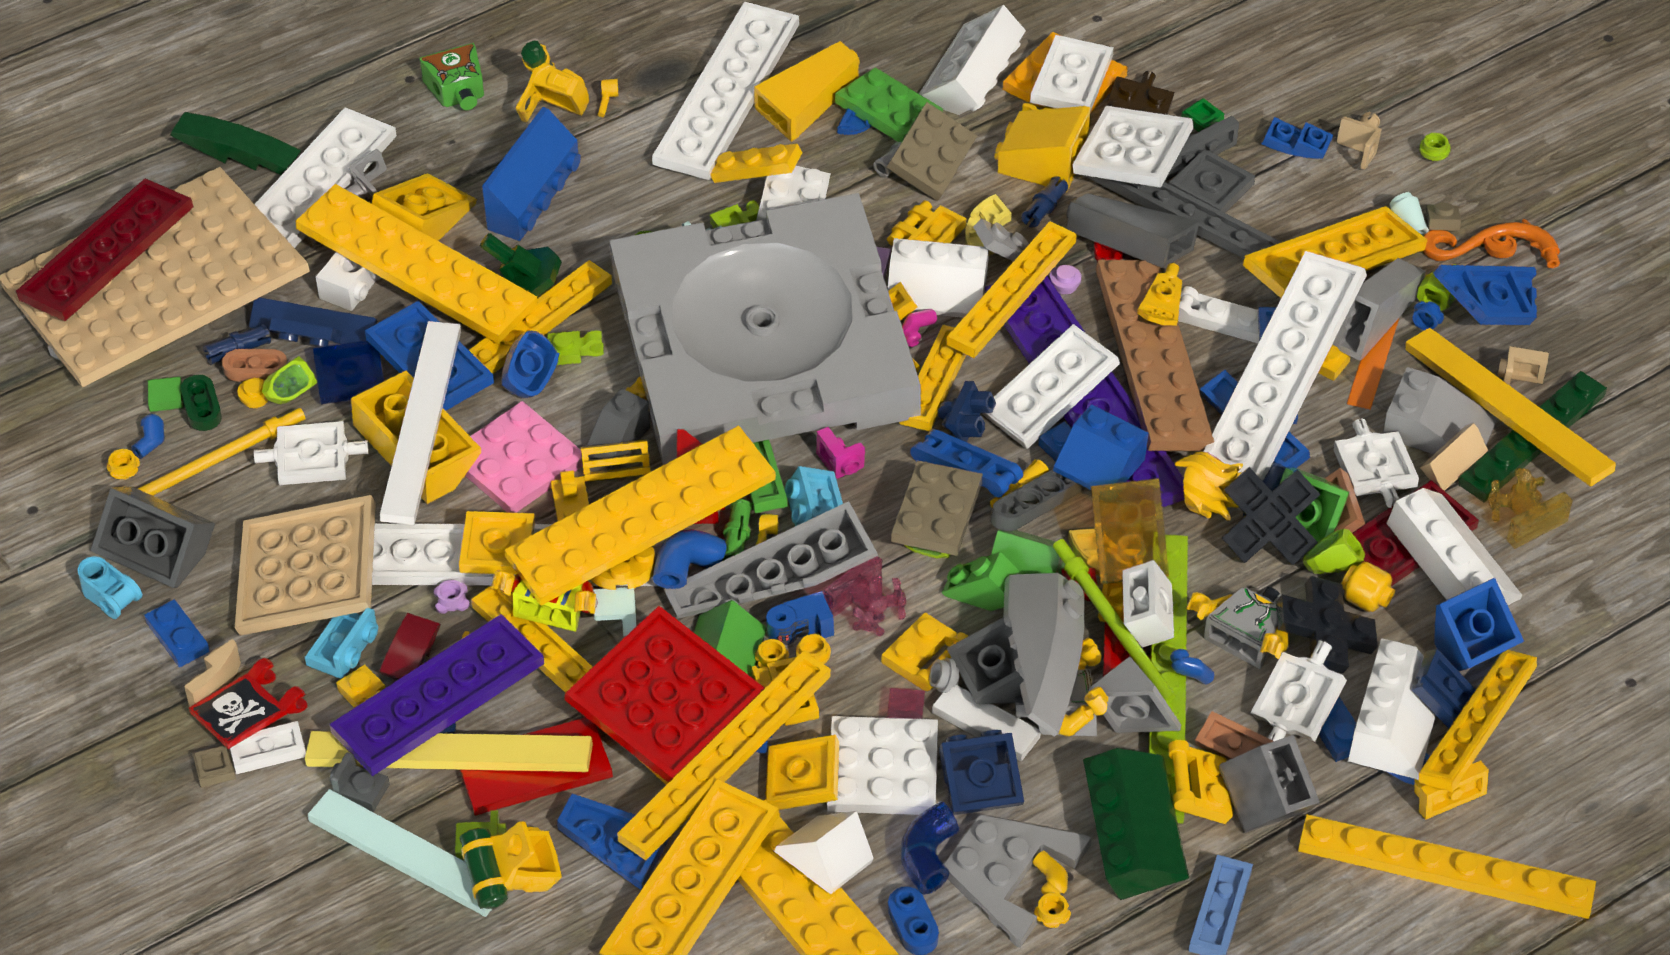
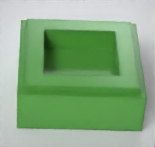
M181 377L148 380V405L150 412L183 408Z

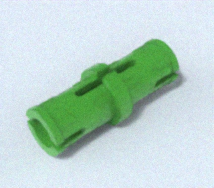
M739 499L730 505L729 522L725 525L723 535L726 538V552L722 561L743 552L745 542L749 540L751 530L748 524L752 504L747 500Z

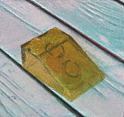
M1159 478L1091 486L1100 583L1123 582V570L1152 560L1157 563L1166 577H1169L1164 507Z

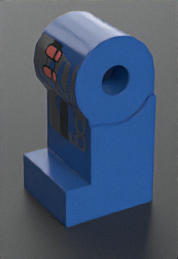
M822 591L784 602V604L777 605L767 612L768 638L779 640L784 645L793 643L796 638L817 632L823 638L834 636V618Z

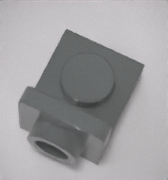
M348 752L340 763L334 765L330 774V783H332L334 792L372 812L375 811L390 785L388 776L380 773L371 776L365 768L356 766L354 754Z

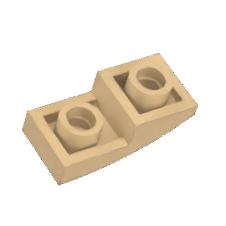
M233 639L212 650L204 658L207 670L193 677L184 686L189 707L230 684L234 679L241 661L237 644Z

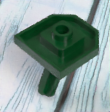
M488 233L480 243L481 248L502 262L499 269L501 277L537 297L554 285L562 261L548 246L526 250L518 244L510 248L491 233Z

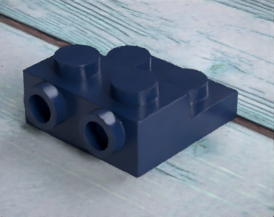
M989 730L981 733V737L967 739V735H954L946 738V742L941 743L939 753L944 781L948 787L952 816L1024 804L1012 733L1002 734V730Z

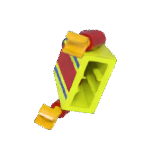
M497 570L494 573L490 588L493 590L500 589L508 596L513 594L514 617L576 632L580 612L595 614V608L598 604L593 586L588 581L542 606L539 605L518 574L513 575L507 571Z

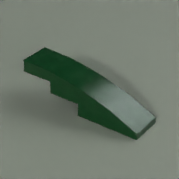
M189 112L182 114L170 136L225 164L230 157L255 171L259 165H262L279 175H282L292 165L301 152L300 149L243 125Z

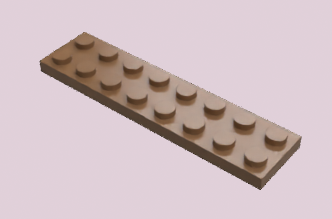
M1098 260L1096 273L1142 430L1149 433L1147 441L1148 451H1204L1206 445L1215 441L1178 323L1177 326L1160 325L1148 321L1137 314V310L1157 274L1162 273L1161 267L1145 260Z

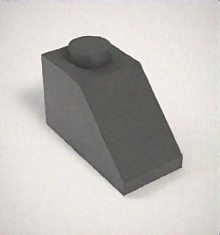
M621 388L602 408L586 447L638 441L650 428L649 402ZM629 450L591 454L588 457L593 460L621 457ZM610 465L607 467L612 469L615 465Z

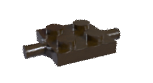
M1149 71L1143 73L1141 83L1117 76L1106 106L1168 115L1175 92L1152 86L1156 78L1152 71L1149 79Z

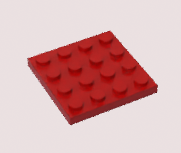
M658 606L565 693L564 700L669 783L765 687L666 610Z

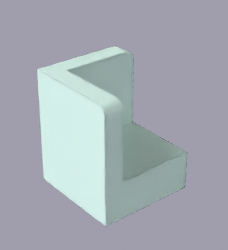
M628 587L616 588V590L594 589L598 601L594 619L596 621L622 619L623 636H627L637 626L634 588L628 589Z

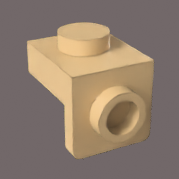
M1510 346L1507 359H1500L1497 377L1503 378V381L1510 385L1511 379L1543 384L1549 353Z

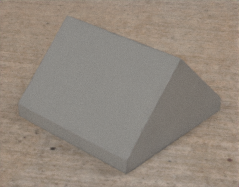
M1128 657L1089 688L1090 691L1095 687H1101L1108 696L1107 710L1103 715L1116 733L1180 731L1181 723L1156 686L1131 657Z

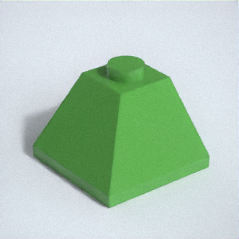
M1285 468L1281 482L1297 468ZM1298 469L1321 495L1295 518L1319 542L1335 532L1350 492L1326 479Z

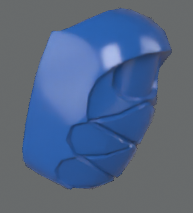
M532 330L524 332L509 349L503 367L502 386L508 392L520 398H530L538 395L551 378L560 353L543 334Z

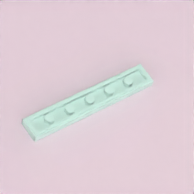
M329 789L308 813L309 822L484 917L492 910L480 909L477 899L473 895V887L465 861Z

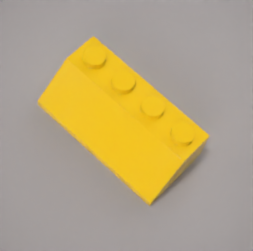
M407 370L351 398L353 426L391 466L414 380ZM442 409L421 496L426 504L455 490L481 454V447L444 409Z

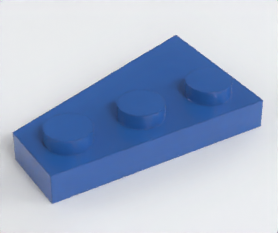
M571 794L557 820L559 831L640 890H642L650 878L670 839L669 837L645 861L618 842L617 833L635 814L575 794Z

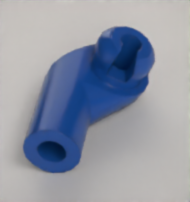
M149 414L143 417L141 426H143L144 437L131 446L133 453L139 459L148 455L162 444L165 439L164 422L156 414Z
M1177 649L1171 653V667L1175 673L1197 679L1205 685L1214 680L1213 670L1201 660L1189 657L1187 650Z

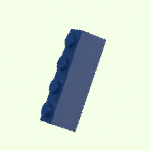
M541 108L482 185L487 230L517 241H521L527 231L533 229L536 219L542 211L548 209L551 199L557 191L563 189L566 179L572 171L577 170L581 160V155L578 154L577 139L548 108Z

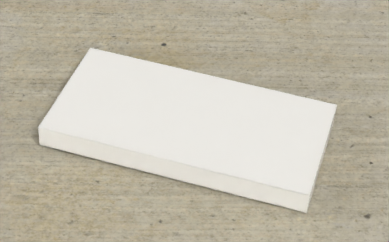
M1073 324L994 396L996 406L993 413L982 414L1024 448L1028 449L1039 439V436L1048 431L1120 364L1119 359Z

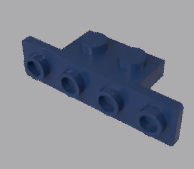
M259 297L253 302L249 327L255 328L264 324L269 332L279 334L278 339L298 342V337L310 339V345L328 348L329 343L371 350L373 346L366 340L365 330L376 325L378 321L374 317Z

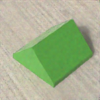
M1018 530L997 531L991 555L1001 552L1022 574H1061V569L1065 566L1053 548V544L1056 541Z
M730 600L700 614L694 633L752 677V666L757 664L755 652L764 641L767 630L765 625L736 602Z

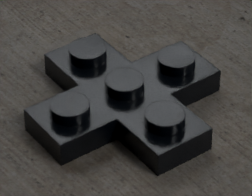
M1250 467L1246 468L1223 489L1245 516L1226 532L1221 539L1243 563H1246L1270 541L1291 565H1294L1318 543L1295 518L1321 495L1298 469L1292 472L1273 491L1265 485Z
M1310 576L1305 583L1306 601L1283 594L1276 601L1278 630L1309 638L1310 655L1314 652L1319 640L1332 646L1323 663L1328 670L1343 674L1348 669V649L1372 654L1378 647L1375 619L1344 611L1343 590L1340 583Z

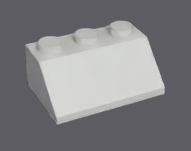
M894 238L887 290L889 291L901 282L918 306L911 313L933 309L936 315L964 318L984 295L988 271V249L982 246Z

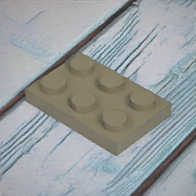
M926 102L886 168L938 201L977 135Z
M917 460L891 533V542L958 556L982 485L983 474Z

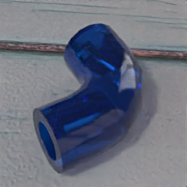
M942 801L929 807L909 824L901 841L902 865L910 881L924 895L935 892L947 881L950 872L937 856V848L943 841L959 832L955 816Z

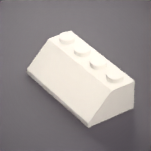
M1004 5L963 24L919 94L940 106L943 110L957 115L968 110L976 111L984 104L986 93L996 85L998 74L1008 66L1010 55L1020 47L1021 43L1019 41L1026 30Z
M1422 488L1395 502L1387 525L1446 600L1492 578L1496 579L1507 605L1522 598L1520 591L1442 494Z
M1381 638L1354 731L1348 762L1419 780V772L1423 766L1436 715L1411 690L1412 686L1418 683L1416 676L1424 658L1417 647Z

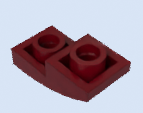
M407 613L388 649L380 673L399 680L421 666L425 656L429 657L441 624Z

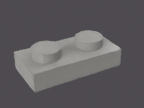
M981 218L973 227L986 249L1013 262L1029 245L1028 241L1020 233L1015 232L1013 234L997 222L992 224Z

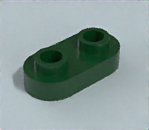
M193 375L186 378L181 384V394L191 427L199 431L214 429L220 424L222 415L213 381L205 375Z

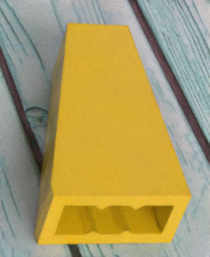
M841 41L829 46L754 86L755 109L791 142L794 141L835 102L836 92L859 78L860 61L858 55Z

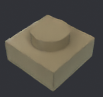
M1444 202L1437 203L1436 205H1426L1425 217L1429 230L1460 231L1461 216L1458 206Z

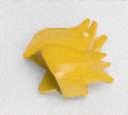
M1202 451L1175 462V466L1187 467L1183 480L1186 507L1190 511L1201 514L1206 518H1211L1212 512L1221 514L1227 521L1231 520L1227 508L1239 507L1223 489L1242 473H1238V471L1243 467V463L1225 464L1209 452Z

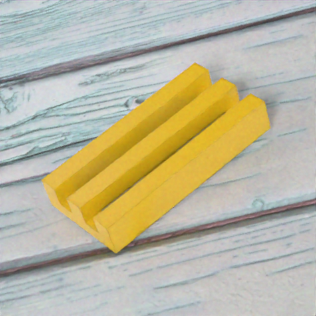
M647 440L581 447L585 482L645 475L651 472ZM641 449V454L596 460H589L588 457L591 454ZM635 462L643 463V466L590 472V468Z

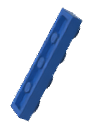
M1224 370L1200 388L1201 396L1222 415L1238 382ZM1288 432L1273 463H1279L1286 468H1297L1310 458V452L1297 438Z

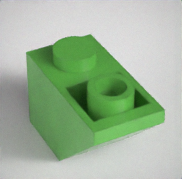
M1001 552L989 556H981L975 561L954 566L947 575L948 580L942 594L947 598L994 611L1004 607L1005 579L1009 575L1022 573Z

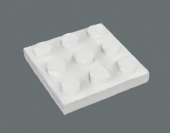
M1106 106L1072 164L1074 174L1161 188L1193 130V121L1191 118Z
M832 716L831 735L836 734L839 740L838 800L827 802V812L857 811V813L935 815L938 720Z

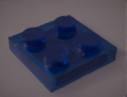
M367 340L313 348L321 405L351 400L352 397L384 382L380 353Z

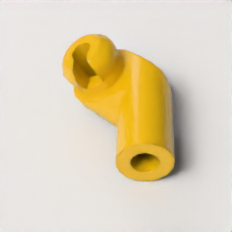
M1041 851L1033 860V865L1046 876L1047 882L1041 887V892L1044 895L1047 893L1065 894L1068 886L1067 871L1046 851Z

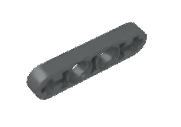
M1052 469L996 501L991 514V524L1002 531L1017 530L1079 494L1084 486L1054 472ZM1022 501L1031 502L1033 504H1026Z

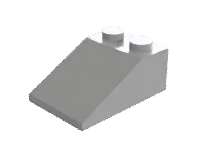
M1407 367L1387 411L1383 434L1399 431L1404 445L1435 454L1464 426L1471 423L1478 427L1487 446L1497 418L1439 376Z

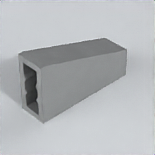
M1397 258L1363 282L1333 345L1338 347L1339 351L1361 361L1416 300L1418 287L1423 281L1426 271Z

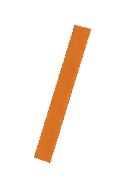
M1399 319L1360 361L1347 401L1348 405L1371 410Z

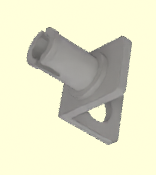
M378 149L373 150L349 167L354 184L346 189L360 198L370 200L371 202L374 193L377 191L370 181L387 169L382 154ZM371 161H376V167L371 172L364 174L365 166Z

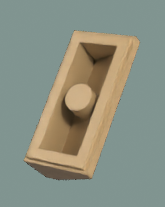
M1474 423L1464 426L1420 467L1425 475L1444 491L1488 451L1478 427Z

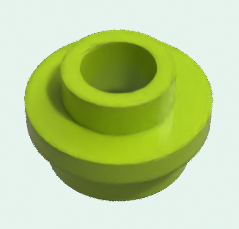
M1440 133L1426 135L1419 147L1421 155L1432 161L1447 158L1451 149L1447 137Z

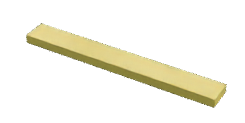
M311 731L305 762L307 767H334L336 763L342 761L347 752H350L337 740L331 731ZM438 733L386 768L588 772L593 743L591 736ZM355 759L356 766H359V767L364 768V767Z

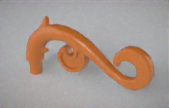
M1522 219V223H1502L1483 229L1452 250H1443L1435 246L1438 243H1447L1451 247H1455L1457 239L1450 232L1431 230L1424 235L1427 239V244L1423 253L1435 261H1447L1456 258L1484 244L1487 253L1492 257L1509 258L1517 250V243L1513 238L1516 237L1530 241L1531 246L1538 248L1541 256L1546 259L1549 268H1556L1560 264L1558 258L1560 249L1555 239L1546 230L1531 224L1526 219Z

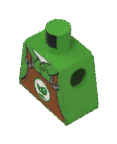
M474 43L420 57L422 80L443 107L459 104L463 110H470L477 105V99L484 96L482 73Z

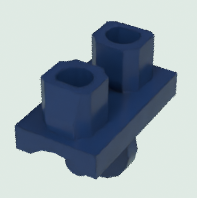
M965 381L958 398H954L952 402L946 401L941 403L937 412L938 416L943 420L942 426L949 429L956 438L967 442L969 437H982L985 430V422L980 413H993L996 401L990 391H978L974 381Z

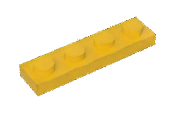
M942 325L918 375L921 384V415L910 417L906 421L899 422V424L931 431L938 416L937 411L940 404L945 401L966 357V354L947 345V336L955 327Z

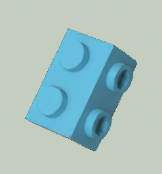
M366 608L362 615L353 613L333 617L305 656L306 666L340 679L344 678L350 668L356 667L360 660L361 652L366 645L372 643L377 636L378 624L376 623L374 609Z

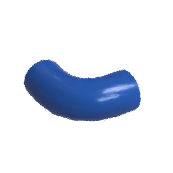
M694 529L675 533L659 549L654 566V583L666 589L684 587L687 584L690 563L707 569L722 562L726 552L725 540L710 533Z

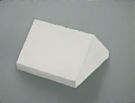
M857 811L817 816L777 845L774 850L775 853L829 894L835 892L873 861V855Z

